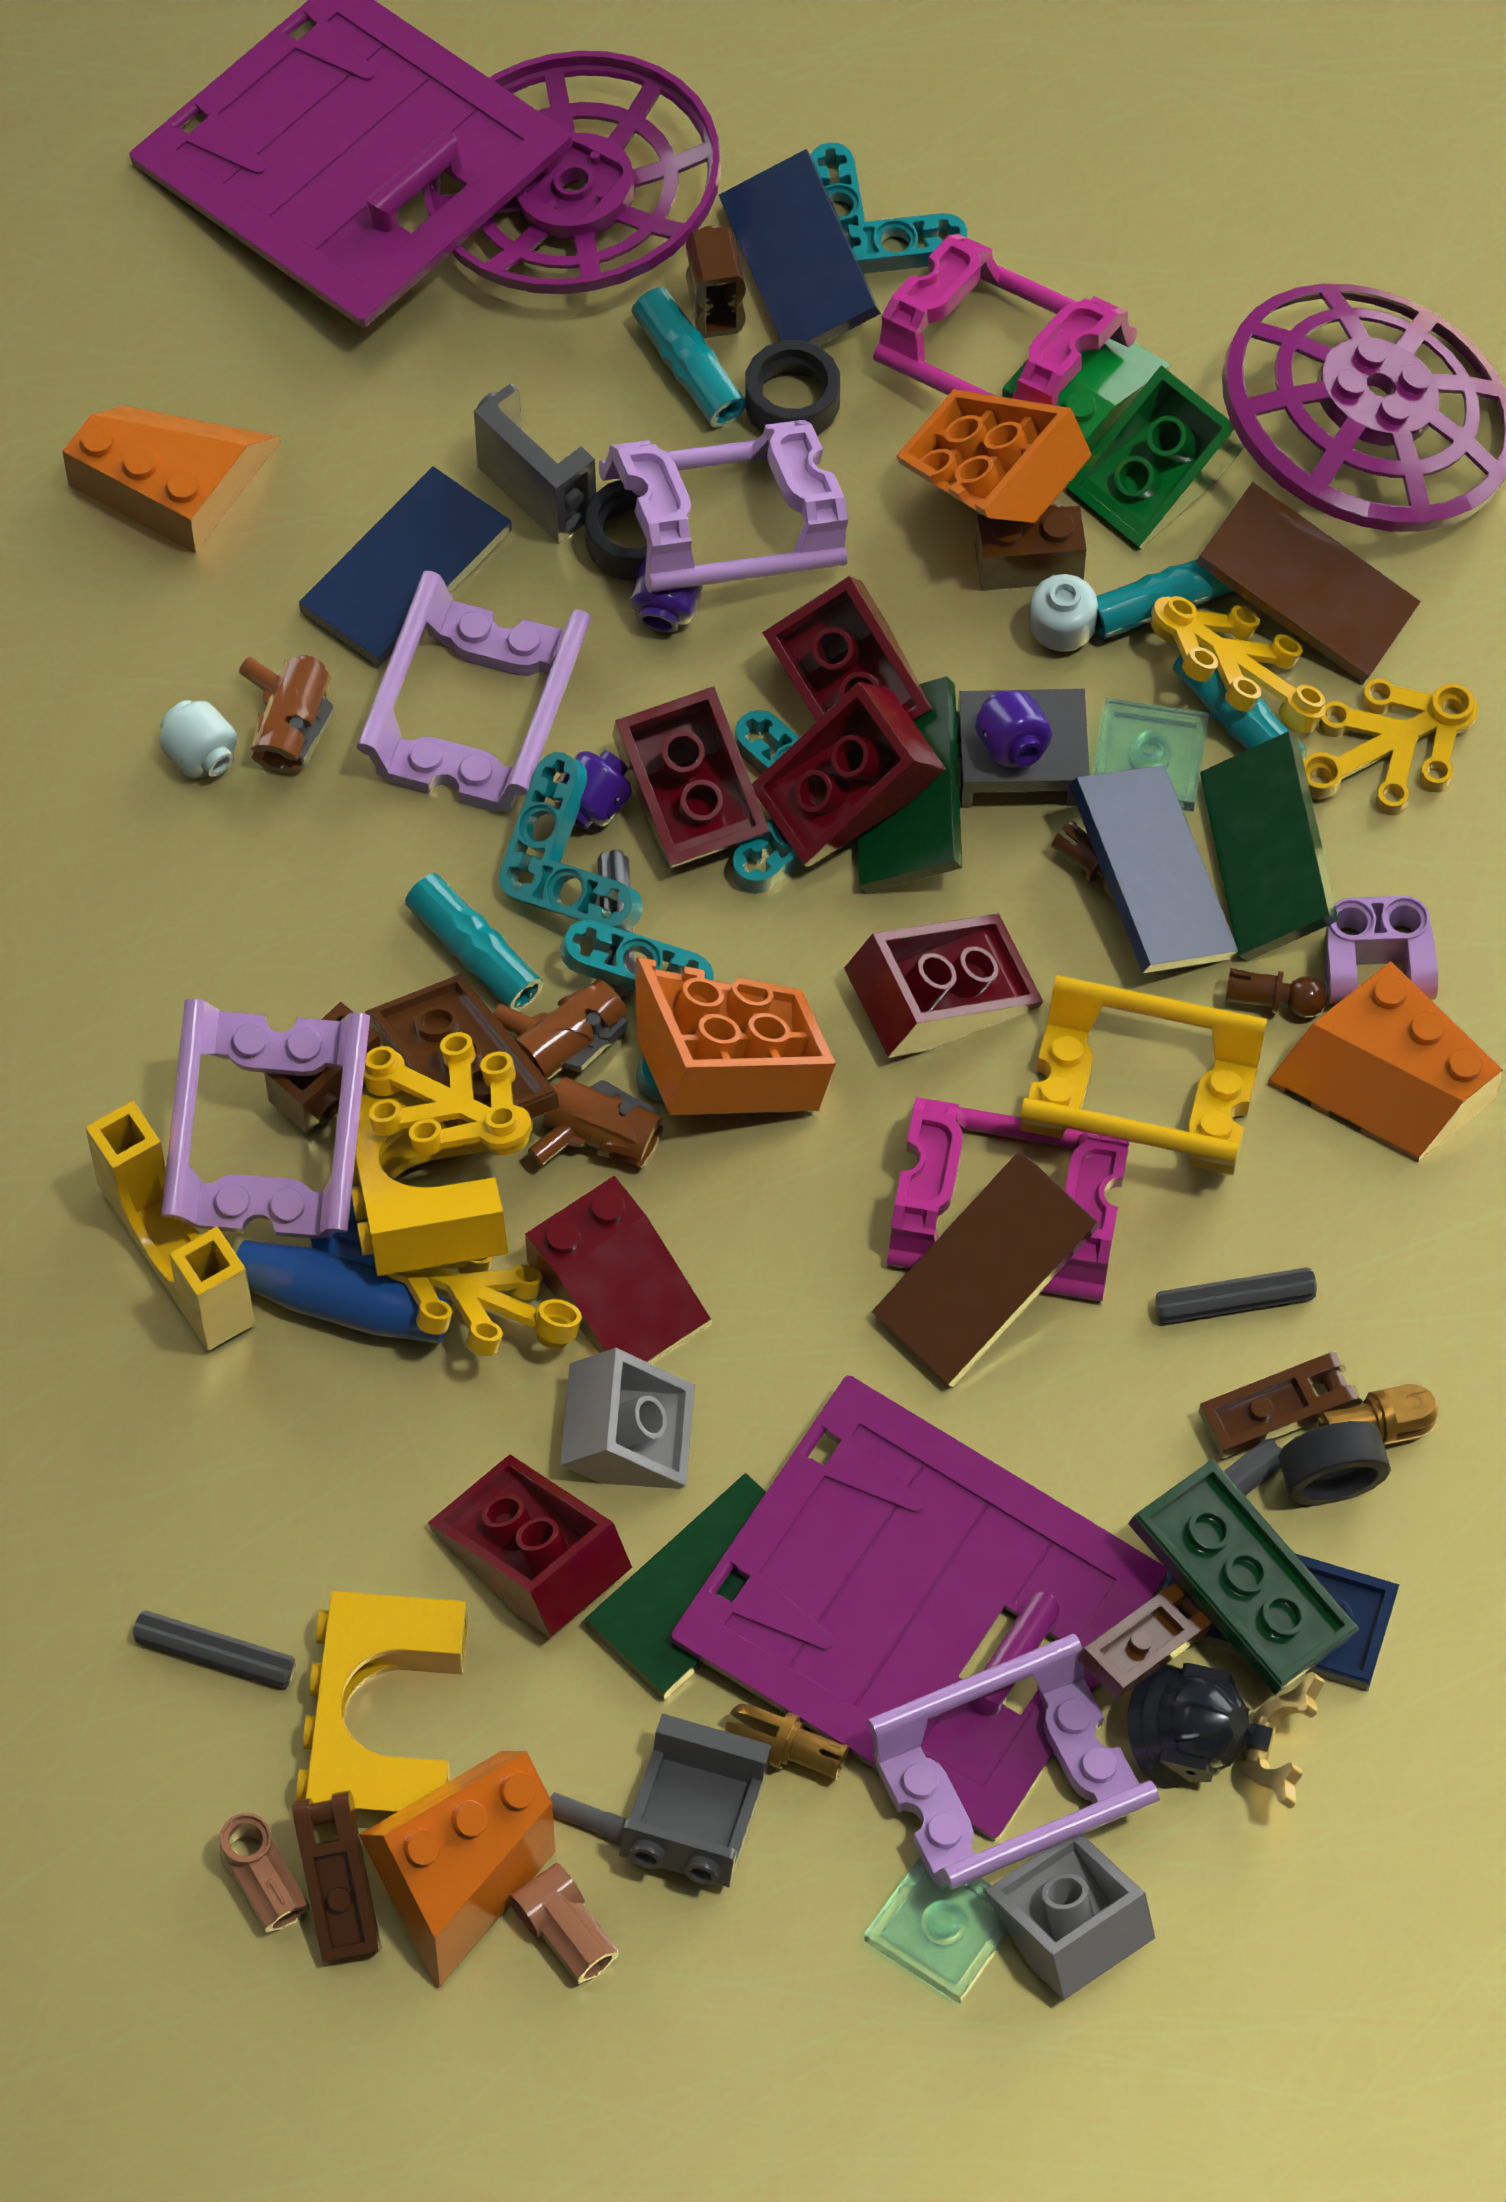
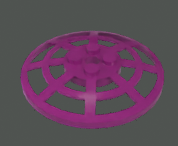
M571 51L548 54L520 62L489 77L512 94L528 86L546 82L550 107L541 109L539 112L570 132L573 145L496 212L520 211L523 218L530 225L524 233L515 241H512L497 227L491 217L480 228L485 236L497 248L502 250L500 253L486 263L464 250L460 245L451 254L462 265L482 278L507 288L541 294H572L596 291L624 283L652 270L673 256L686 243L690 233L698 230L708 216L718 193L722 171L719 138L710 113L693 90L681 79L662 67L634 56L608 51ZM575 76L611 77L642 85V88L628 110L619 106L596 102L570 103L565 78ZM660 95L672 101L689 117L700 134L702 144L674 155L673 149L664 134L646 119ZM573 120H601L618 125L610 136L606 138L592 133H575ZM638 134L652 146L660 161L633 169L624 149L634 135ZM707 162L708 175L705 191L699 205L686 223L666 219L676 199L679 184L678 174ZM443 172L423 189V197L429 218L455 196L441 195L440 185ZM664 179L661 198L652 214L631 207L635 188ZM579 181L587 183L579 190L569 191L563 189L567 183H577ZM617 222L637 230L622 242L607 249L597 251L594 235L607 230ZM651 235L668 239L644 257L619 268L601 273L600 263L611 261L630 252L645 242ZM548 236L562 239H575L577 255L552 256L534 252L533 250ZM519 261L546 268H580L581 277L566 279L534 278L506 271Z
M1322 283L1297 287L1277 294L1257 306L1240 324L1226 352L1222 371L1223 399L1230 422L1242 445L1256 463L1282 488L1307 505L1334 518L1361 527L1390 532H1421L1444 528L1469 518L1486 506L1501 488L1506 479V388L1495 368L1479 348L1456 327L1434 312L1406 298L1379 289L1352 284ZM1322 299L1330 309L1307 317L1295 325L1291 331L1261 322L1273 311L1298 302ZM1346 300L1373 304L1400 313L1413 321L1410 323L1402 318L1381 311L1352 308ZM1361 321L1380 323L1404 332L1397 344L1383 339L1370 338ZM1339 322L1349 340L1331 348L1306 336L1319 327ZM1433 331L1450 343L1470 362L1482 379L1470 377L1454 354L1429 333ZM1250 338L1280 346L1274 367L1277 390L1248 398L1244 384L1243 363ZM1423 343L1439 356L1453 375L1432 374L1426 365L1414 355ZM1295 352L1323 364L1315 383L1294 386L1292 363ZM1368 386H1374L1383 390L1387 396L1381 397L1374 394ZM1439 393L1462 394L1465 407L1463 428L1438 410ZM1477 396L1494 399L1500 413L1504 430V442L1498 460L1474 439L1478 432L1480 420ZM1320 402L1328 417L1340 428L1335 437L1329 435L1313 420L1304 408V404ZM1285 409L1299 431L1317 448L1325 452L1312 474L1296 465L1276 446L1262 428L1257 416ZM1428 427H1431L1452 443L1438 454L1419 459L1414 441L1420 438ZM1358 439L1380 446H1394L1398 460L1373 457L1353 449ZM1464 454L1487 475L1480 484L1461 496L1442 503H1429L1424 476H1430L1446 470L1458 462ZM1342 464L1372 475L1403 478L1409 506H1394L1367 501L1343 493L1329 485Z

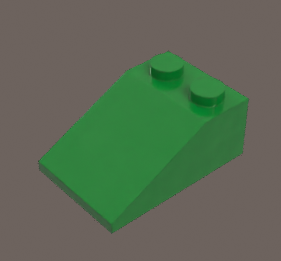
M1108 339L1099 350L1092 349L1087 352H1079L1082 354V369L1058 394L1057 406L1072 409L1090 452L1093 451L1157 369L1162 365L1171 371L1169 363L1135 342L1130 347H1126ZM1026 362L1005 384L1002 390V397H1013L1017 388V380L1020 378Z
M1161 365L1091 452L1092 456L1066 487L1134 544L1143 549L1218 481L1245 447L1242 445L1230 419Z

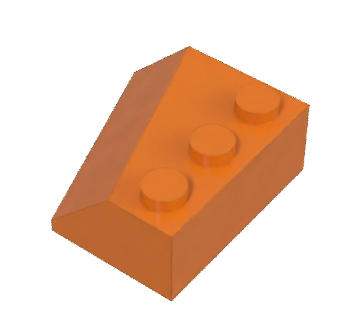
M956 389L952 390L896 455L901 465L985 517L1035 523L1092 456L1071 408Z
M121 406L91 414L63 449L62 453L68 485L196 553L281 441L280 436Z
M637 957L635 962L637 1041L669 1115L819 1111L836 1062L802 990L741 977L733 984L705 979L704 970L685 966L683 973L679 974L655 969L656 960Z
M1390 961L1312 1023L1269 1078L1268 1085L1284 1093L1288 1089L1311 1101V1107L1328 1116L1332 1112L1360 1127L1361 1133L1419 1162L1496 1099L1503 1069Z
M500 1751L359 1834L436 1988L442 1986L511 1905L509 1895L531 1881L556 1852L552 1801L527 1751Z

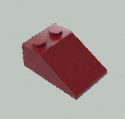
M851 576L846 577L762 632L816 722L858 681L891 690L913 722L932 710L890 626L861 580Z
M858 681L752 783L756 796L805 866H811L909 804L946 768L891 690Z
M714 686L615 720L612 737L622 762L629 768L626 772L629 782L670 868L769 834L770 830Z
M999 913L872 933L844 967L887 1057L935 1049L1039 1008L1044 1002Z
M615 1175L525 1233L528 1264L542 1273L543 1283L556 1299L567 1301L579 1309L582 1315L579 1328L598 1353L618 1348L651 1364L711 1324L710 1316L649 1218Z
M511 1454L428 1522L430 1529L515 1614L549 1637H552L633 1568L616 1527L611 1520Z

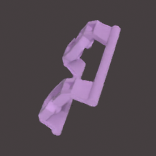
M805 420L765 425L764 432L757 440L668 452L659 449L657 444H650L649 440L610 445L606 460L599 461V474L603 481L621 479L625 490H632L636 495L641 496L637 498L635 514L648 543L645 583L649 593L845 566L847 564L845 538L848 515L845 497L833 471H824L816 466L820 464L823 448L812 424ZM768 459L769 466L784 500L789 507L801 513L804 519L794 552L695 565L691 550L692 540L690 538L688 522L691 502L678 471Z
M424 571L358 741L357 749L369 755L376 767L377 775L394 785L430 794L432 789L437 786L450 785L459 792L460 803L494 812L512 810L517 795H526L588 629L591 616L585 611L573 610L563 629L522 619L521 623L516 627L502 628L494 622L493 611L453 601L442 577L436 572ZM424 627L428 630L429 636L436 638L446 647L452 648L459 658L467 662L524 676L533 675L538 672H549L526 738L512 767L501 765L500 761L493 754L484 750L434 737H422L413 741L401 738L393 708Z
M185 999L161 1216L176 1219L184 1223L185 1226L211 1230L218 1226L220 1231L244 1233L250 1221L258 1218L267 1219L273 1223L276 1236L323 1239L333 1238L335 1233L348 1232L370 1016L363 1013H349L341 1021L297 1018L295 1025L286 1032H277L268 1027L265 1015L220 1011L203 1000ZM207 1054L231 1059L240 1069L261 1073L310 1076L322 1072L326 1067H343L332 1174L323 1192H312L305 1184L293 1179L240 1174L226 1175L216 1180L215 1183L201 1182L199 1176L189 1165L201 1055Z
M1074 1633L867 1720L873 1738V1757L880 1778L897 1812H912L921 1820L922 1827L914 1833L913 1844L929 1876L939 1889L946 1886L951 1890L1160 1801L1157 1788L1151 1780L1142 1784L1138 1783L1120 1747H1106L1096 1738L1095 1731L1102 1726L1104 1716L1083 1678L1084 1666L1078 1661L1083 1650L1078 1637ZM1033 1675L1037 1682L1036 1687L1039 1691L1043 1708L1046 1712L1043 1727L1046 1738L1072 1788L1079 1796L1092 1801L1093 1804L974 1854L971 1848L974 1833L972 1824L947 1773L939 1763L926 1758L920 1747L927 1721L934 1716Z

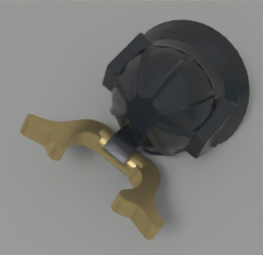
M1184 1663L1182 1669L1174 1665L1165 1664L1135 1686L1132 1691L1128 1707L1127 1726L1133 1755L1140 1769L1153 1783L1161 1788L1171 1789L1178 1786L1181 1787L1188 1781L1211 1782L1215 1771H1221L1231 1766L1239 1756V1753L1245 1756L1242 1761L1244 1774L1256 1784L1273 1789L1277 1801L1291 1809L1296 1803L1295 1785L1303 1772L1291 1762L1276 1769H1269L1268 1758L1275 1729L1279 1727L1280 1722L1288 1715L1301 1713L1312 1718L1317 1714L1315 1700L1324 1685V1679L1314 1672H1309L1303 1681L1292 1691L1265 1702L1256 1711L1252 1719L1253 1724H1249L1248 1714L1250 1709L1246 1707L1239 1695L1229 1671L1192 1663Z

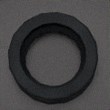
M783 340L768 345L752 358L745 372L746 410L752 423L764 432L765 425L805 420L812 424L816 435L823 432L833 423L840 409V371L833 357L820 346L803 340ZM785 372H800L817 380L823 387V394L812 405L800 409L783 408L772 404L764 397L763 385L773 376Z
M621 479L605 485L593 495L585 513V543L592 561L605 573L620 579L635 580L640 564L646 560L647 546L624 548L610 542L603 533L605 521L616 513L625 510H635L637 498L641 497L632 490H625Z
M1366 1421L1332 1423L1312 1429L1295 1437L1283 1446L1278 1455L1292 1501L1303 1505L1329 1504L1357 1497L1377 1487L1387 1479L1391 1472L1379 1428Z

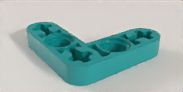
M831 142L821 144L813 150L811 156L831 201H843L852 207V211L849 214L839 217L845 233H848L849 242L863 274L929 267V256L942 243L938 235L960 234L967 237L968 229L965 222L958 216L949 213L865 222L852 152L842 144ZM825 164H835L838 170V183L830 185L829 170ZM919 235H923V248H917ZM896 236L905 239L909 246L901 252H890L882 246V242L889 237Z
M762 710L750 711L743 715L737 722L735 729V742L741 757L761 775L800 738L775 715ZM753 731L757 735L767 732L768 745L761 739L750 742V732ZM771 748L776 752L772 759ZM773 819L767 822L770 830L769 834L742 843L734 852V881L739 888L746 892L754 894L765 893L774 888L802 864V861L791 845L780 837L781 831ZM769 844L771 845L772 849L774 850V852H773L770 856H769ZM766 859V871L764 873L759 869H754L750 873L747 871L748 861L757 865Z
M562 752L548 754L539 762L534 772L500 868V886L507 895L523 903L578 921L591 920L628 931L638 923L642 916L643 904L638 892L619 881L561 863L580 809V801L588 777L585 766L577 759ZM556 772L570 774L567 784L553 782ZM548 797L554 801H560L562 803L560 809L545 803V798ZM550 814L554 818L555 823L553 833L544 841H536L533 835L534 824L541 816ZM530 847L540 853H544L542 859L526 854L527 848ZM521 872H531L534 874V880L531 884H522L518 881V876ZM577 878L582 887L581 895L574 904L564 906L560 899L561 888L568 880ZM599 895L612 901L620 900L624 903L622 912L612 913L601 906L595 905L597 896Z
M582 920L574 923L569 927L560 945L562 961L570 970L594 979H601L616 986L622 985L626 989L635 992V974L629 972L623 963V956L632 951L640 952L648 959L656 960L655 969L660 970L663 961L669 963L665 971L682 974L686 966L704 970L705 979L713 980L714 978L711 964L697 953L596 921ZM583 937L592 940L591 948L593 951L589 957L580 954L581 946L578 944ZM611 945L617 946L618 949L611 961V965L605 964L609 955L607 952ZM641 1053L636 1071L637 1085L646 1097L655 1101H663L645 1057Z

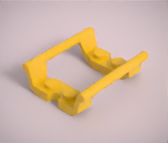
M1056 975L1047 1026L1036 1070L1043 1073L1047 1079L1041 1082H1032L1028 1098L1025 1097L1023 1101L1020 1130L1063 1139L1065 1131L1073 1129L1186 1153L1190 1155L1191 1167L1234 1175L1244 1126L1238 1125L1233 1118L1239 1115H1248L1268 1019ZM1102 1007L1212 1029L1215 1063L1213 1069L1206 1072L1199 1081L1188 1132L1082 1109L1093 1064V1051L1087 1042L1090 1030Z

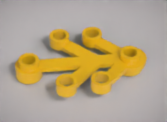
M1178 596L1162 597L1155 602L1151 610L1153 617L1151 627L1163 640L1177 644L1184 660L1182 668L1190 678L1206 682L1210 680L1217 668L1227 690L1225 698L1235 709L1244 712L1251 711L1261 696L1260 687H1262L1282 701L1278 711L1280 718L1287 726L1303 733L1315 730L1325 713V698L1323 694L1309 685H1300L1295 689L1258 663H1271L1284 669L1293 668L1303 652L1301 644L1296 639L1285 634H1279L1271 644L1244 641L1253 636L1260 624L1258 614L1244 605L1234 606L1229 615L1197 611L1190 601ZM1214 632L1230 633L1234 637L1243 640L1222 638Z
M1383 678L1370 680L1364 688L1362 701L1364 707L1369 712L1351 709L1340 701H1331L1324 705L1325 713L1319 722V727L1324 734L1330 737H1340L1349 730L1376 737L1338 757L1327 752H1315L1307 756L1303 762L1311 797L1314 799H1325L1333 796L1339 790L1341 780L1392 754L1386 781L1379 786L1376 797L1378 809L1390 816L1401 814L1407 807L1409 789L1406 784L1417 740L1436 731L1432 756L1426 759L1422 765L1420 782L1430 792H1442L1450 786L1453 775V767L1450 760L1456 735L1471 728L1478 714V704L1475 697L1467 687L1461 684L1447 683L1430 694L1394 686L1390 681ZM1382 692L1388 698L1376 700L1370 694ZM1392 706L1420 713L1407 721L1378 715L1388 712ZM1446 708H1454L1460 714H1448L1443 710ZM1330 715H1339L1343 718L1344 721L1341 723H1332L1327 719V717ZM1431 770H1439L1443 772L1445 776L1440 779H1435L1428 774V772ZM1314 777H1323L1329 783L1319 784L1312 781L1311 779ZM1395 793L1401 797V800L1391 802L1384 795Z
M456 1032L449 1034L440 1043L444 1063L449 1067L451 1088L406 1067L403 1057L391 1047H376L366 1054L364 1082L370 1093L377 1096H389L403 1090L428 1102L401 1108L400 1104L392 1099H383L375 1102L370 1107L368 1114L372 1129L376 1134L389 1136L399 1132L401 1129L410 1128L409 1137L415 1153L422 1156L436 1154L441 1149L482 1142L494 1154L511 1155L519 1152L527 1145L532 1131V1121L529 1113L524 1108L513 1104L511 1083L516 1077V1071L512 1057L508 1053L501 1051L490 1053L480 1063L484 1082L487 1086L491 1087V1107L474 1100L471 1063L474 1061L476 1054L472 1039L466 1033ZM460 1118L469 1122L444 1129L441 1128L439 1123Z
M493 1257L387 1275L393 1280L406 1284L419 1306L416 1324L422 1331L429 1334L439 1335L445 1333L448 1330L452 1316V1308L446 1302L439 1300L432 1285L447 1291L469 1327L466 1340L468 1349L481 1356L496 1354L503 1335L500 1326L490 1320L483 1307L534 1328L538 1341L551 1349H563L570 1342L574 1341L582 1319L579 1309L564 1300H546L539 1305V1308H536L498 1292L508 1290L512 1296L518 1299H535L539 1294L543 1275L538 1269L530 1265L522 1264L516 1265L512 1269L490 1271ZM458 1268L461 1274H456L446 1269Z

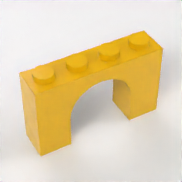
M403 1090L389 1096H377L372 1093L362 1095L352 1187L359 1185L360 1187L352 1188L351 1198L355 1220L367 1221L357 1223L362 1256L373 1254L377 1276L509 1254L503 1209L495 1177L439 1187H414L394 1180L400 1173L417 1164L485 1152V1145L482 1142L463 1147L457 1146L441 1149L438 1153L429 1156L419 1155L412 1148L409 1137L410 1128L401 1129L399 1132L389 1136L378 1135L372 1129L368 1112L375 1102L383 1099L395 1100L400 1104L401 1108L426 1104L427 1102ZM439 1122L442 1129L446 1128L443 1122Z
M132 1100L87 1125L85 1129L97 1185L207 1351L255 1325L246 1268L218 1226L200 1235L195 1227L185 1226L184 1223L176 1219L161 1216L166 1174L162 1145L135 1102Z
M331 1591L329 1610H319L317 1619L316 1643L325 1645L322 1663L313 1662L311 1668L310 1696L318 1697L316 1716L307 1715L305 1719L303 1749L312 1751L309 1770H299L297 1801L311 1798L313 1803L331 1800L333 1793L350 1790L356 1807L357 1827L371 1828L451 1781L449 1761L385 1756L366 1749L351 1736L344 1724V1717L348 1703L358 1688L369 1679L384 1672L411 1670L463 1675L468 1630L466 1601ZM335 1823L325 1824V1825L336 1826Z

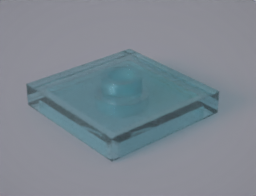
M1106 698L1093 775L1165 765L1182 810L1194 812L1209 713Z
M919 1857L864 1934V1941L960 2004L1009 1933L986 1897L985 1890L992 1886L982 1878H978L952 1890L948 1886L939 1889L929 1876Z

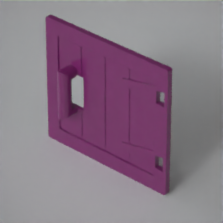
M308 0L130 151L129 155L135 167L357 325L366 327L573 145L570 132L375 0ZM306 21L311 23L313 28L298 41L290 36ZM198 113L205 119L189 134L181 129ZM443 171L465 186L414 232L410 233L399 225L398 210Z
M847 1375L843 1378L672 1631L671 1642L785 1714L791 1712L799 1715L801 1723H804L806 1727L822 1737L842 1745H849L848 1753L878 1771L873 1757V1738L867 1720L963 1680L960 1678V1675L1004 1608L1018 1616V1618L983 1671L1039 1648L1046 1635L1059 1640L1074 1633L1078 1637L1083 1650L1084 1647L1151 1600L1165 1580L1168 1570L1148 1555L853 1376ZM824 1433L839 1444L825 1466L814 1459L808 1458ZM732 1569L747 1579V1582L733 1602L721 1595H716ZM1084 1667L1083 1678L1092 1693L1099 1681ZM1015 1683L928 1719L923 1741L920 1745L925 1757L939 1763L947 1773L971 1821L973 1830L990 1841H997L1054 1753L1043 1728L1046 1712L1038 1690L1022 1715L1004 1705Z

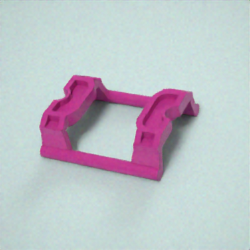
M960 234L948 235L929 256V272H931L929 275L921 277L911 275L891 296L881 316L880 340L874 350L873 360L946 395H949L953 389L996 396L925 362L922 330L928 323L941 321L948 316L977 285L980 279L1057 314L1032 341L1029 347V359L1020 378L1017 380V388L1012 399L1057 406L1058 394L1082 369V354L1079 352H1087L1092 349L1099 350L1108 339L1130 347L1137 337V329L1129 326L1128 311L1095 296L1092 299L1083 298L1082 301H1075L997 265L993 259L991 248Z
M916 1097L906 1151L914 1154L919 1163L913 1169L901 1171L891 1224L887 1266L911 1269L939 1238L936 1228L938 1216L942 1215L949 1208L954 1195L962 1152L963 1138L961 1129L1076 1148L1070 1159L1065 1191L1094 1217L1101 1226L1041 1292L1102 1302L1118 1207L1111 1205L1104 1195L1112 1188L1122 1187L1130 1142L1073 1129H1067L1063 1139L1021 1131V1118L1017 1116L963 1108L955 1103Z

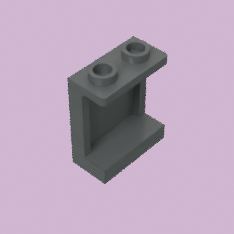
M512 383L499 392H492L485 396L474 410L478 468L558 544L585 524L586 508L596 493L595 459L581 446L560 463L555 462L522 430L520 391Z
M1085 689L1018 690L1027 692L1036 699L1050 722L1053 734L1049 747L1037 762L1030 766L1014 769L1000 767L991 760L975 729L976 716L984 701L992 694L1004 690L959 691L956 719L957 743L959 745L958 769L961 806H972L974 793L1065 791L1066 806H1076L1069 785L1076 777L1090 775Z
M662 1713L656 1729L654 1748L631 1816L626 1819L622 1830L619 1856L629 1858L644 1868L655 1869L660 1867L684 1874L699 1884L711 1885L715 1883L730 1887L767 1775L772 1745Z

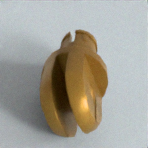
M1406 1384L1368 1392L1366 1399H1364L1361 1405L1319 1413L1318 1428L1332 1423L1366 1421L1378 1426L1383 1443L1387 1445L1419 1438L1429 1433L1438 1417V1403L1430 1390L1420 1385Z
M743 1703L734 1707L730 1712L733 1717L745 1724L776 1736L772 1737L737 1723L727 1722L725 1724V1732L772 1745L769 1765L781 1769L784 1764L788 1765L793 1761L829 1775L832 1779H838L842 1771L840 1764H845L849 1745H842L804 1730V1723L800 1722V1716L788 1712L783 1718Z

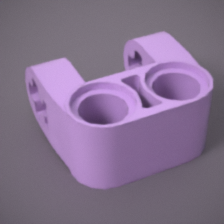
M1409 896L1347 898L1335 904L1339 921L1326 927L1324 938V977L1329 1004L1339 1003L1358 987L1357 965L1388 964L1390 961L1393 964L1403 963L1404 974L1428 998L1436 1000L1438 993V969L1435 941L1429 912L1421 901ZM1406 926L1413 932L1407 934L1400 933L1393 927ZM1353 928L1360 934L1354 936L1347 935L1341 932L1340 929Z

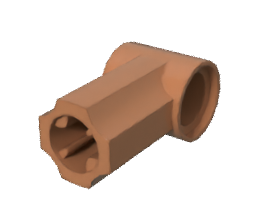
M241 1813L232 1816L226 1821L220 1832V1853L223 1866L234 1876L265 1932L281 1930L296 1922L300 1916L310 1909V1905L275 1846L269 1825L261 1817L251 1813ZM241 1837H252L261 1844L260 1849L255 1854L249 1856H241L230 1847L233 1842Z
M553 1864L509 1895V1901L525 1927L534 1937H543L578 1984L592 1980L601 1974L618 1957V1949L584 1907L585 1900L579 1888L560 1864Z

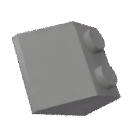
M618 1348L570 1363L560 1466L600 1484L674 1489L686 1487L695 1385Z
M1082 1834L1044 1850L985 1890L987 1899L1029 1967L1063 2000L1155 1939L1146 1893Z

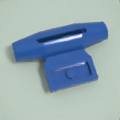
M352 1198L348 1232L335 1233L333 1238H310L312 1248L244 1240L237 1250L236 1255L246 1268L249 1290L291 1311L376 1336L441 1343L446 1334L445 1332L434 1335L422 1331L416 1324L419 1306L406 1284L393 1280L387 1275L377 1276L373 1254L362 1256L357 1223L367 1221L355 1220ZM437 1294L439 1300L446 1302L453 1309V1302Z

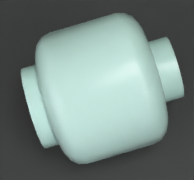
M1069 574L1052 575L1041 581L1033 591L1029 614L1031 632L1037 641L1048 649L1061 652L1075 650L1085 645L1094 634L1097 621L1098 602L1095 591L1088 582L1078 576Z
M182 701L172 707L163 717L160 724V747L183 774L190 778H202L207 775L215 777L227 770L234 760L232 753L237 744V733L212 704L207 701Z

